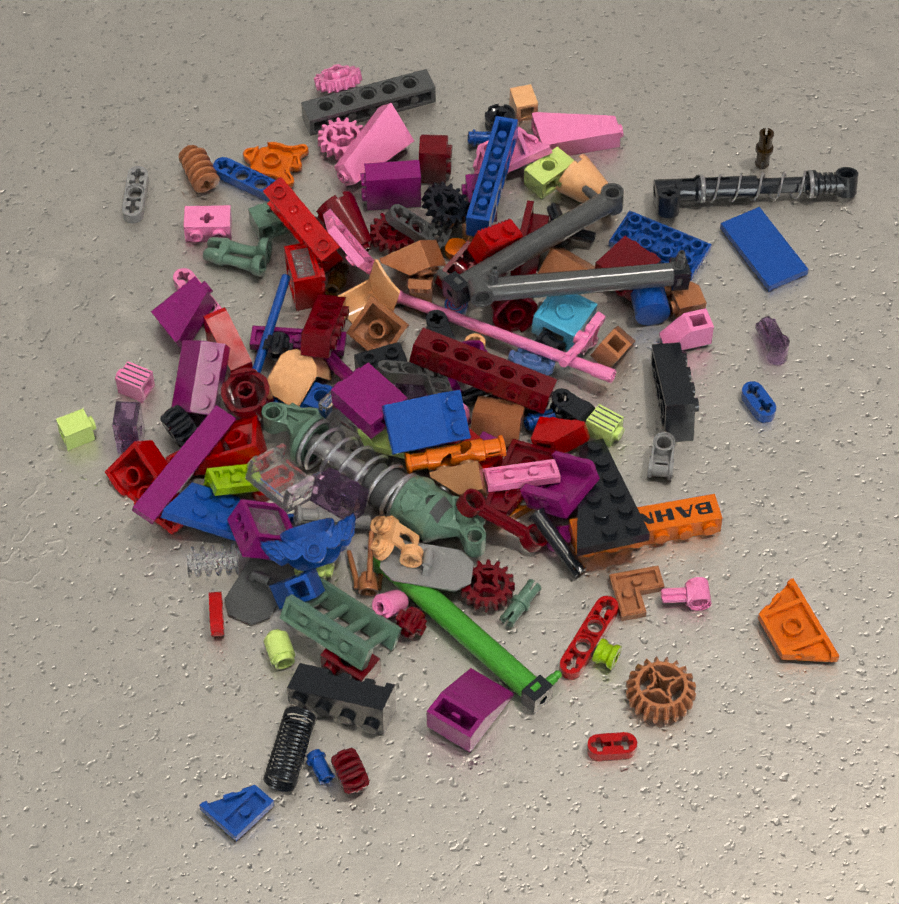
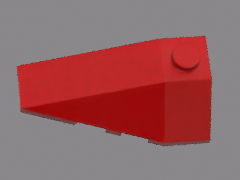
M258 415L236 420L193 475H206L207 468L252 463L256 470L267 467L268 451ZM178 451L166 457L167 465Z
M153 440L134 441L105 471V474L115 489L121 495L129 497L134 501L135 505L167 466V462ZM161 515L155 521L171 535L176 534L184 526L160 518Z

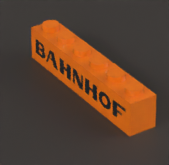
M715 494L637 507L650 533L649 541L582 556L590 557L598 553H613L626 548H640L644 545L663 544L671 540H686L693 536L713 535L716 532H720L723 518ZM577 518L569 519V531L572 548L577 555Z

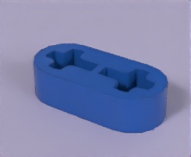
M755 381L745 383L741 392L742 401L758 421L762 423L771 422L776 414L775 402L760 383Z

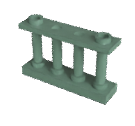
M321 577L320 579L325 591L318 597L304 602L291 594L285 599L279 617L281 620L361 671L368 667L374 647L380 643L390 650H394L402 630L401 627L382 615L376 614L374 610ZM320 604L329 612L322 614L314 607ZM340 617L350 625L344 628L334 620ZM361 630L370 638L365 641L355 635V633Z

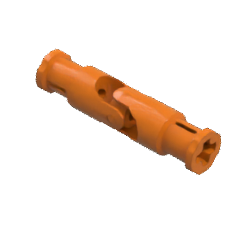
M499 435L497 438L484 441L482 439H475L426 448L425 451L410 454L406 452L404 453L407 473L411 474L416 470L428 469L430 471L444 465H460V462L465 460L479 462L485 461L487 457L498 455L504 457L506 456V447L503 436Z

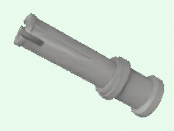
M296 505L293 524L294 527L316 520L333 518L336 525L338 521L346 516H350L352 513L325 511L322 507H316V509L302 508L301 505ZM354 513L356 518L355 528L369 530L371 524L370 514Z

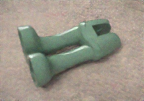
M210 237L207 241L208 248L203 251L202 256L204 260L213 264L235 266L251 272L254 276L262 277L271 259L272 238L262 237L257 246H250L232 241L226 237ZM231 254H238L249 258L238 257Z

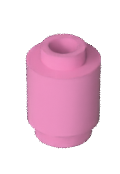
M399 590L381 593L374 597L372 609L376 614L388 619L397 616L400 609L406 610L409 603L408 597Z

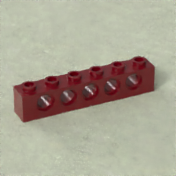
M422 328L415 340L409 362L542 414L545 413L558 380L426 328Z

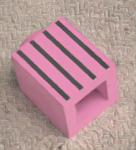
M129 361L123 368L118 370L115 376L118 393L142 403L155 386L153 371Z

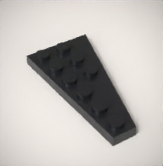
M604 439L592 440L580 445L579 457L593 461L600 479L578 504L577 557L649 541L650 533Z

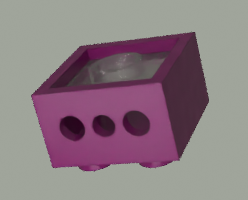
M241 499L227 519L242 557L271 560L262 550L260 542H266V540L282 541L280 534L293 528L283 504Z

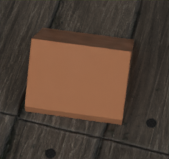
M550 248L538 274L595 269V266L565 248Z
M371 296L346 333L368 351L396 342L401 344L406 338L409 324L377 298Z
M478 396L472 412L471 430L478 436L483 431L494 437L502 435L505 447L508 449L512 439L520 440L526 407L508 400Z

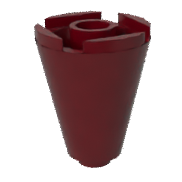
M350 191L342 192L344 196L338 198L334 195L325 201L316 211L318 217L315 216L327 231L323 214L331 209L369 253L372 249L373 241L355 196Z
M533 298L493 301L490 304L494 325L512 333L518 330L523 332L531 327L533 316L537 312L538 307Z

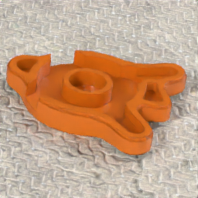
M267 142L268 146L260 149L257 146L244 150L243 159L249 164L251 169L274 180L282 177L290 188L295 184L291 172L302 170L301 159L309 153L308 146L305 144L288 146L277 142Z

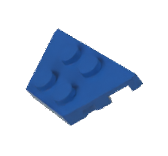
M192 482L163 509L160 518L236 541L227 519L239 503L240 497L231 494L215 496L211 488Z

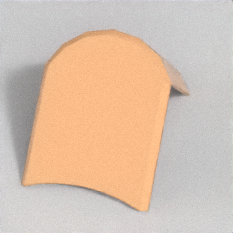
M375 259L369 279L338 296L346 297V306H349L348 320L353 324L371 296L377 298L394 312L400 290L390 280L379 260Z
M298 349L288 350L280 355L267 380L274 397L280 399L285 404L290 405L294 403L300 406L316 377L331 381V370L327 362L320 357L301 355V350Z

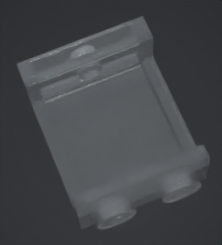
M281 443L276 447L269 448L265 453L251 458L247 464L248 470L245 479L286 513H289L295 509L296 505H303L319 496L326 476L320 471L311 476L305 474L284 456L287 446Z

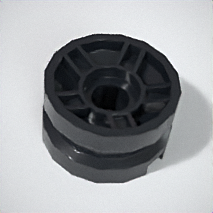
M499 103L488 107V111L485 112L486 131H492L496 116L515 119L514 109L507 104L499 106Z

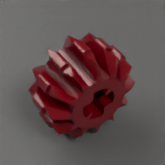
M354 748L343 749L331 757L332 766L345 793H357L369 785L370 780L365 767Z

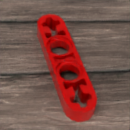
M602 596L596 601L560 660L559 671L565 679L575 680L583 673L594 655L600 640L605 637L617 617L619 606L615 598ZM610 606L611 609L606 611L604 618L601 617L602 609ZM592 623H597L602 627V630L591 632L588 626ZM584 642L590 646V649L586 652H581L576 648V645ZM574 657L577 658L575 668L572 667L571 670H568L567 666L572 664Z

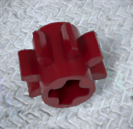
M409 607L406 611L400 609L395 618L397 621L395 624L402 628L400 635L408 639H412L416 634L422 636L427 628L425 625L427 622L425 614L416 607Z

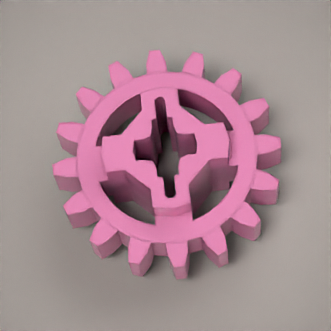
M340 64L321 71V74H316V77H314L317 91H327L328 93H338L356 87L355 84H360V81H362L359 67L342 66Z
M339 117L336 120L337 122L328 120L329 125L323 124L322 130L318 131V146L321 147L322 153L327 152L328 158L332 155L335 156V160L342 157L355 140L354 136L357 137L363 129L362 125L357 126L356 120L349 122L347 117L344 121H341Z

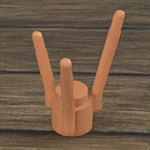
M372 530L369 531L367 571L362 572L359 577L352 552L347 550L348 561L354 580V590H358V594L361 596H375L378 594V591L382 590L384 575L378 574L376 576V573L373 572V550L371 549V544L374 540V532Z

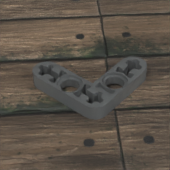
M400 204L393 205L385 214L389 225L415 242L419 240H435L434 237L438 235L437 243L440 250L447 244L454 228L453 225L451 229H448L446 225L447 229H443L439 226L438 221L431 222L430 224ZM412 224L417 225L420 228L421 232H416L413 229Z
M382 360L377 365L376 370L391 383L424 385L427 395L452 391L447 376L411 362Z

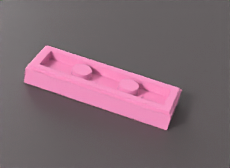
M555 459L483 469L487 492L522 488L525 484L533 486L560 483L561 480Z

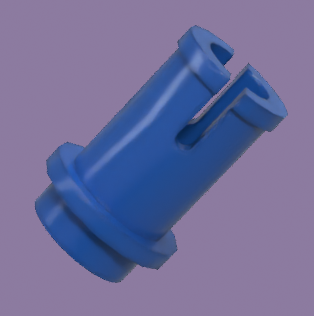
M475 129L468 131V145L475 147L488 141L491 131H476Z
M548 409L544 414H527V417L523 419L526 430L534 432L539 417H556L553 410Z
M315 749L307 754L306 764L312 767L319 780V784L324 785L331 782L335 775L325 760L326 754L321 752L320 749Z

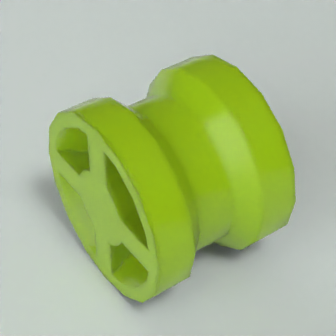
M602 638L596 647L592 661L597 664L603 663L608 669L612 670L618 662L622 646L618 644L611 645L608 640Z

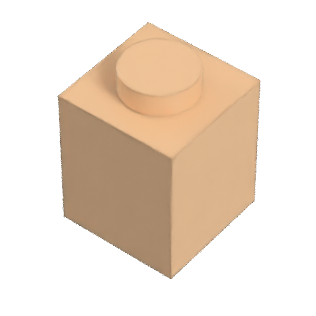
M532 85L510 88L509 104L515 111V119H518V122L531 120L532 113L538 112V101Z

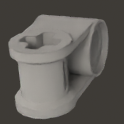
M660 432L653 439L648 478L659 476L667 477L668 480L672 481L675 438L668 432Z

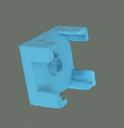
M579 294L546 297L533 316L531 332L539 336L545 327L563 336V341L566 343L565 350L569 351L575 344L573 339L579 330L582 331L596 314L597 303Z

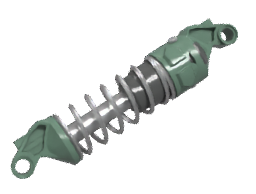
M278 402L267 403L262 408L263 427L266 432L270 434L288 432L290 457L294 463L305 466V469L309 470L315 467L322 459L323 461L319 469L320 479L327 478L337 468L338 471L334 478L335 488L344 486L352 477L353 480L349 488L350 497H356L362 492L365 497V506L373 505L377 507L380 511V516H394L399 520V523L418 534L419 540L424 543L457 536L460 538L463 550L468 556L477 558L485 553L486 532L483 528L485 519L478 515L473 518L463 516L456 507V501L460 496L449 494V490L442 485L440 487L436 486L430 478L421 477L415 473L407 474L401 464L391 466L388 456L383 454L376 456L373 447L369 445L361 447L357 437L351 436L346 438L342 428L336 427L331 429L329 420L321 416L318 408H301L294 403L288 405ZM335 431L339 432L342 436V440L336 444L330 442L331 433ZM350 440L354 441L357 445V449L351 454L345 451L346 442ZM362 450H368L372 454V459L366 463L359 459ZM383 459L387 463H379L375 465L376 460ZM326 464L332 465L329 471L323 474ZM341 473L347 474L343 481L338 484ZM357 481L360 482L362 485L353 493Z

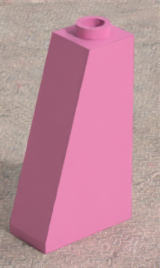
M392 103L382 105L375 111L334 166L338 179L345 186L356 184L361 180L360 173H365L364 163L386 162L414 142Z
M532 113L531 129L533 135L544 145L546 143L549 144L551 150L558 146L567 155L571 156L620 147L623 128L621 124H618L615 116Z

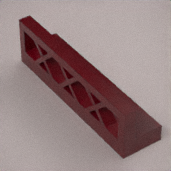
M527 200L520 229L523 237L549 223V215L534 213V201ZM541 254L511 271L510 276L537 274Z

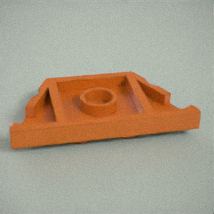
M794 578L789 579L785 588L780 593H777L772 598L771 603L766 605L758 614L761 626L781 660L837 662L839 660L838 652Z

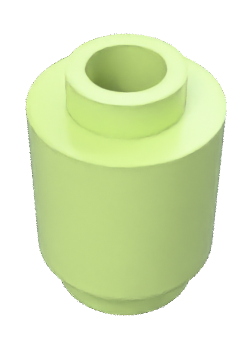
M279 629L270 631L263 642L271 664L275 665L276 669H286L292 666L295 662V652L288 633Z

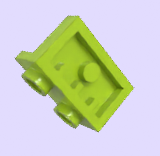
M252 463L207 468L203 486L211 488L215 496L261 491L263 482Z

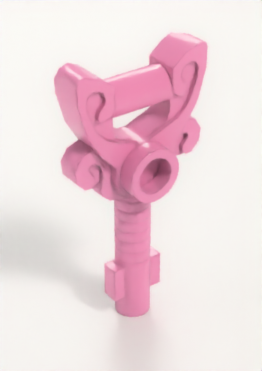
M598 311L587 324L584 332L579 330L573 339L575 344L559 360L561 367H566L579 353L584 355L588 348H593L598 343L599 338L597 335L606 319L605 315Z

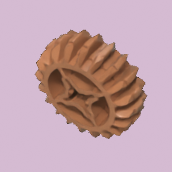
M656 656L654 662L651 663L646 658L644 665L637 664L635 671L630 672L629 679L626 681V697L629 699L630 708H635L634 712L636 715L643 713L644 722L649 718H653L654 725L658 720H662L666 725L668 719L676 723L679 716L684 718L687 715V710L690 711L692 709L693 702L696 699V684L693 682L692 673H687L686 666L679 668L677 660L669 663V659L666 657L664 662H662ZM649 680L650 685L641 691L640 687ZM680 690L681 696L677 700L672 701V696Z

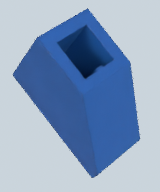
M316 568L269 586L279 609L283 608L286 597L291 594L306 602L318 597L325 591Z

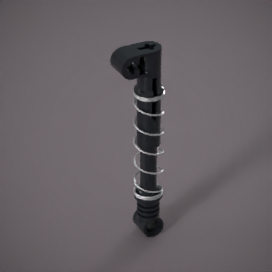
M841 167L834 174L833 172H828V174L823 172L822 174L816 170H804L802 177H787L786 172L783 171L782 177L765 178L764 172L761 173V178H757L756 175L744 176L741 172L740 176L722 177L720 173L718 177H705L703 174H700L694 178L656 179L653 181V197L656 212L663 218L678 216L680 201L694 200L696 203H705V200H707L709 203H712L715 199H728L730 202H734L738 198H749L751 201H755L759 194H768L772 200H776L780 193H789L793 199H797L802 192H805L809 199L822 195V192L824 195L835 193V195L841 198H852L857 194L858 171L851 167ZM792 193H799L797 197L792 195ZM771 194H778L776 198L771 196Z

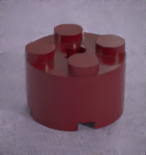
M241 368L233 371L221 387V396L228 413L235 417L236 420L251 418L258 415L260 421L263 420L262 408L267 403L274 402L267 378L252 368Z

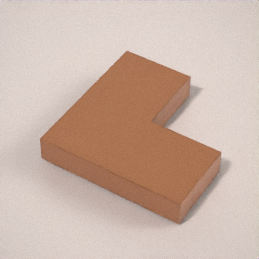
M659 566L609 574L613 595L618 602V612L621 621L646 617L647 612L642 595L661 592L665 588Z

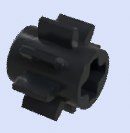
M274 332L265 339L262 349L268 350V358L277 361L281 354L288 350H293L294 344L289 343L290 337L286 333Z

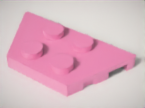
M518 127V138L508 173L553 153L549 144L546 143L544 145L539 142L537 137L527 134L524 129ZM488 141L478 145L477 157L473 164L474 174H479Z
M329 209L323 214L327 232L344 250L346 260L352 266L356 265L370 275L374 259L335 213Z

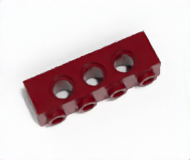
M318 294L301 333V355L330 358L331 352L336 350L337 342L341 338V332L345 328V320H348L349 306H346V297Z

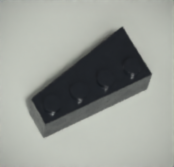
M680 342L652 344L651 366L655 388H657L658 406H660L661 425L664 426V432L674 436L675 442L693 441L695 412H699L698 397L694 398L695 385L694 382H690L691 369L686 367L687 353L682 352Z
M299 663L287 686L288 701L294 706L312 709L321 716L334 717L346 725H356L370 734L377 733L384 736L396 711L395 684L386 683L385 687L375 685L376 681L373 679L365 678L361 682L352 678L351 674L342 672L335 676L329 669Z

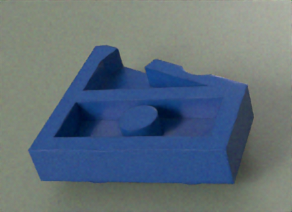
M256 785L243 788L240 792L225 794L223 799L211 803L204 801L199 805L200 810L235 841H238L275 806L274 800Z

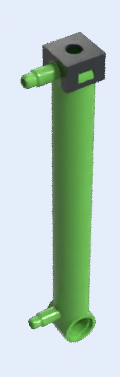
M373 556V571L376 574H383L399 590L404 592L408 598L519 695L521 703L529 711L535 714L552 699L553 685L562 677V673L559 670L551 673L546 678L542 675L535 676L438 589L392 581L380 569L381 561Z

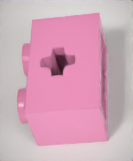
M231 205L185 206V241L207 242L210 237H226L231 240Z

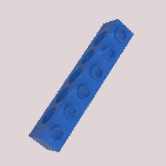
M495 117L466 216V235L474 237L478 230L493 225L518 138V119Z

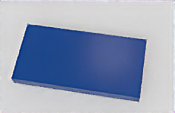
M760 207L720 224L722 232L768 291L808 274L809 269Z

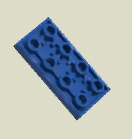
M630 210L609 240L608 245L613 247L624 236H627L631 240L638 242L640 246L649 252L656 254L661 259V263H669L671 257H676L678 252L683 250L686 253L685 256L691 270L690 281L712 247V244Z

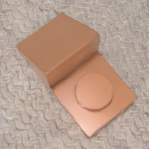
M418 275L410 276L408 279L409 295L432 303L434 276L419 278Z

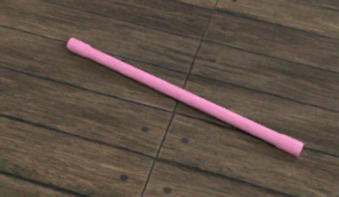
M400 290L396 304H402L427 314L432 310H440L446 314L448 322L559 362L566 354V352L414 297ZM577 356L567 365L609 383H612L616 376V369L599 363H593Z

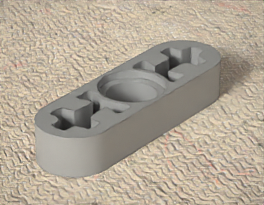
M142 166L132 167L127 174L122 212L124 220L128 223H138L144 217L149 177L147 169ZM137 176H140L139 183H136L135 179H137ZM133 192L142 193L139 197L130 196ZM132 206H135V207H136V210L134 211V213H131V212H132Z

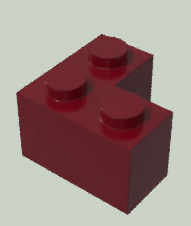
M421 134L419 142L421 183L433 184L436 182L440 184L441 181H444L446 184L447 175H451V162L448 160H451L453 145H448V135Z

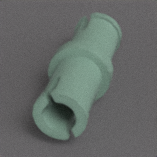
M528 579L518 595L515 594L511 598L512 603L500 616L503 624L508 620L509 622L506 626L513 627L522 613L529 610L531 601L542 589L538 582L533 587L535 580Z

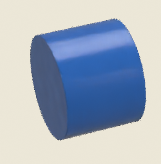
M664 287L634 289L632 291L631 301L636 321L639 324L645 326L657 325L664 322L670 316V307Z

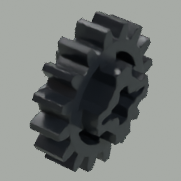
M441 181L439 185L436 182L433 183L431 187L427 188L424 196L421 198L424 202L422 208L428 210L425 215L433 217L431 222L438 221L440 227L446 224L448 229H451L453 225L458 228L466 221L470 202L464 200L467 196L466 194L461 195L459 193L460 188L455 190L452 183L446 186L444 181Z

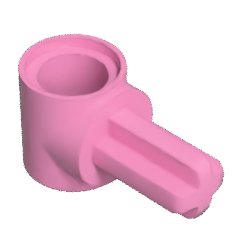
M703 577L691 578L681 588H664L661 590V600L663 603L685 602L686 606L695 611L708 609L712 604L709 583Z

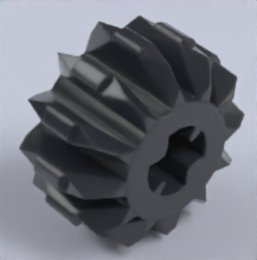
M179 405L169 408L160 417L166 432L180 447L186 443L197 429L189 414Z

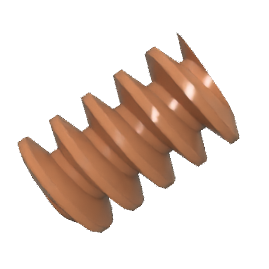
M195 145L184 147L180 151L178 158L194 191L204 193L215 188L220 178L216 174V170L206 150Z

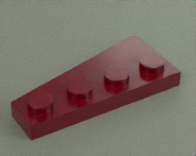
M512 439L501 466L553 459L552 454L557 450ZM521 488L489 492L485 503L509 516L524 498L520 491Z

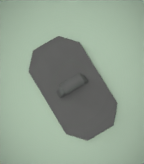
M250 558L225 597L229 616L250 625L269 619L277 607L276 600L269 586L294 576V568L289 563L280 566L272 560Z

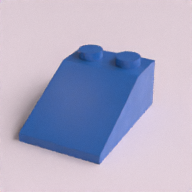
M461 390L437 393L382 406L392 455L456 444L471 438Z

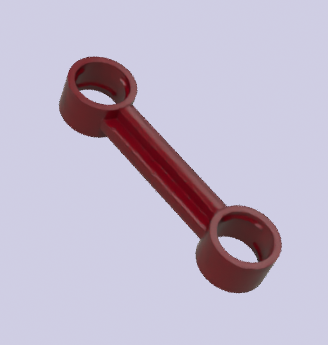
M467 489L456 501V507L463 516L473 518L478 515L519 538L522 547L528 552H538L548 543L535 524L527 527L487 505L483 495L476 489ZM466 498L474 503L475 508L468 504ZM530 533L537 538L538 543L531 538Z

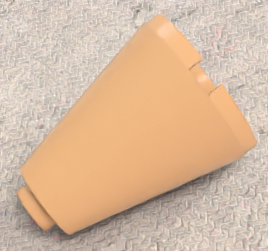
M581 154L579 156L581 160L578 163L574 160L559 179V182L562 184L560 187L556 185V190L580 203H584L589 198L582 191L583 186L587 185L599 194L602 187L608 184V181L585 154Z

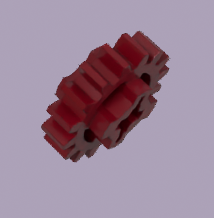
M383 213L380 214V219L374 218V224H370V236L373 241V247L379 246V252L388 250V254H391L392 251L400 250L415 243L414 240L389 225ZM412 224L413 229L419 232V227Z
M487 559L484 565L477 561V567H473L471 583L472 581L474 582V588H471V584L461 588V597L466 598L467 605L474 603L476 611L480 607H484L485 612H488L489 607H493L495 611H498L499 604L506 607L507 599L511 600L513 597V591H515L514 575L508 574L507 566L501 569L499 561L495 565H491L490 559ZM502 582H503V584H504L503 590H501V583H502Z

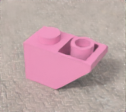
M705 308L683 313L659 333L662 344L680 342L682 350L711 344L714 325Z

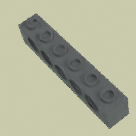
M427 69L415 71L301 102L302 118L310 136L318 134L319 130H322L323 124L328 126V120L337 122L336 120L339 117L341 121H344L347 117L349 122L354 120L357 123L368 121L380 106L392 103L397 112L435 103L436 87Z

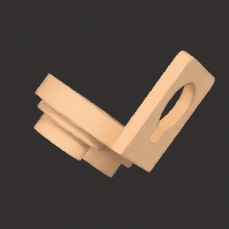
M382 516L376 522L377 537L373 540L371 549L373 550V556L379 561H383L391 554L394 545L399 549L405 545L403 539L399 537L400 535H408L412 544L418 545L420 537L399 523V520L394 516Z

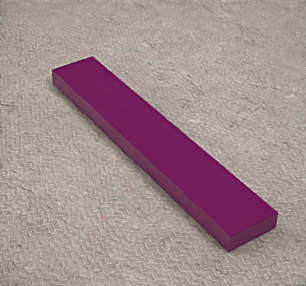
M216 405L136 502L132 511L153 525L163 509L174 499L233 426L236 418Z

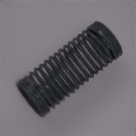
M288 707L284 710L279 731L273 744L274 747L272 748L263 781L269 787L278 791L289 792L296 789L299 774L301 773L300 770L305 761L304 758L306 757L309 741L317 721L316 716L311 711L301 707ZM289 713H295V714L303 715V716H305V717L298 716V715H287V714H289ZM290 717L301 718L309 723L303 722L301 720L292 719ZM272 776H276V777H278V778H280V779L288 780V781H290V782H283V781H280V780H278V779H275V778L272 777Z

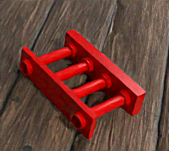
M282 177L263 190V193L270 200L267 203L268 207L298 243L305 242L321 261L319 266L320 268L323 267L325 275L335 268L336 264L343 261V258L337 252L340 246Z

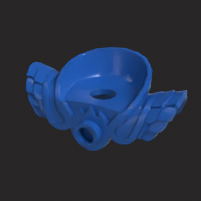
M352 513L350 516H346L338 521L336 525L333 518L309 522L282 532L280 534L282 541L266 540V542H260V546L266 555L280 566L289 563L293 568L302 572L312 568H319L334 563L340 555L341 548L351 543L354 536L356 518L354 513Z

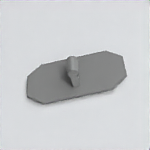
M403 540L405 545L412 544L411 541ZM418 543V546L424 551L422 564L419 567L410 568L402 565L399 561L401 549L395 545L391 554L380 563V569L392 581L454 592L471 584L474 562L462 550Z

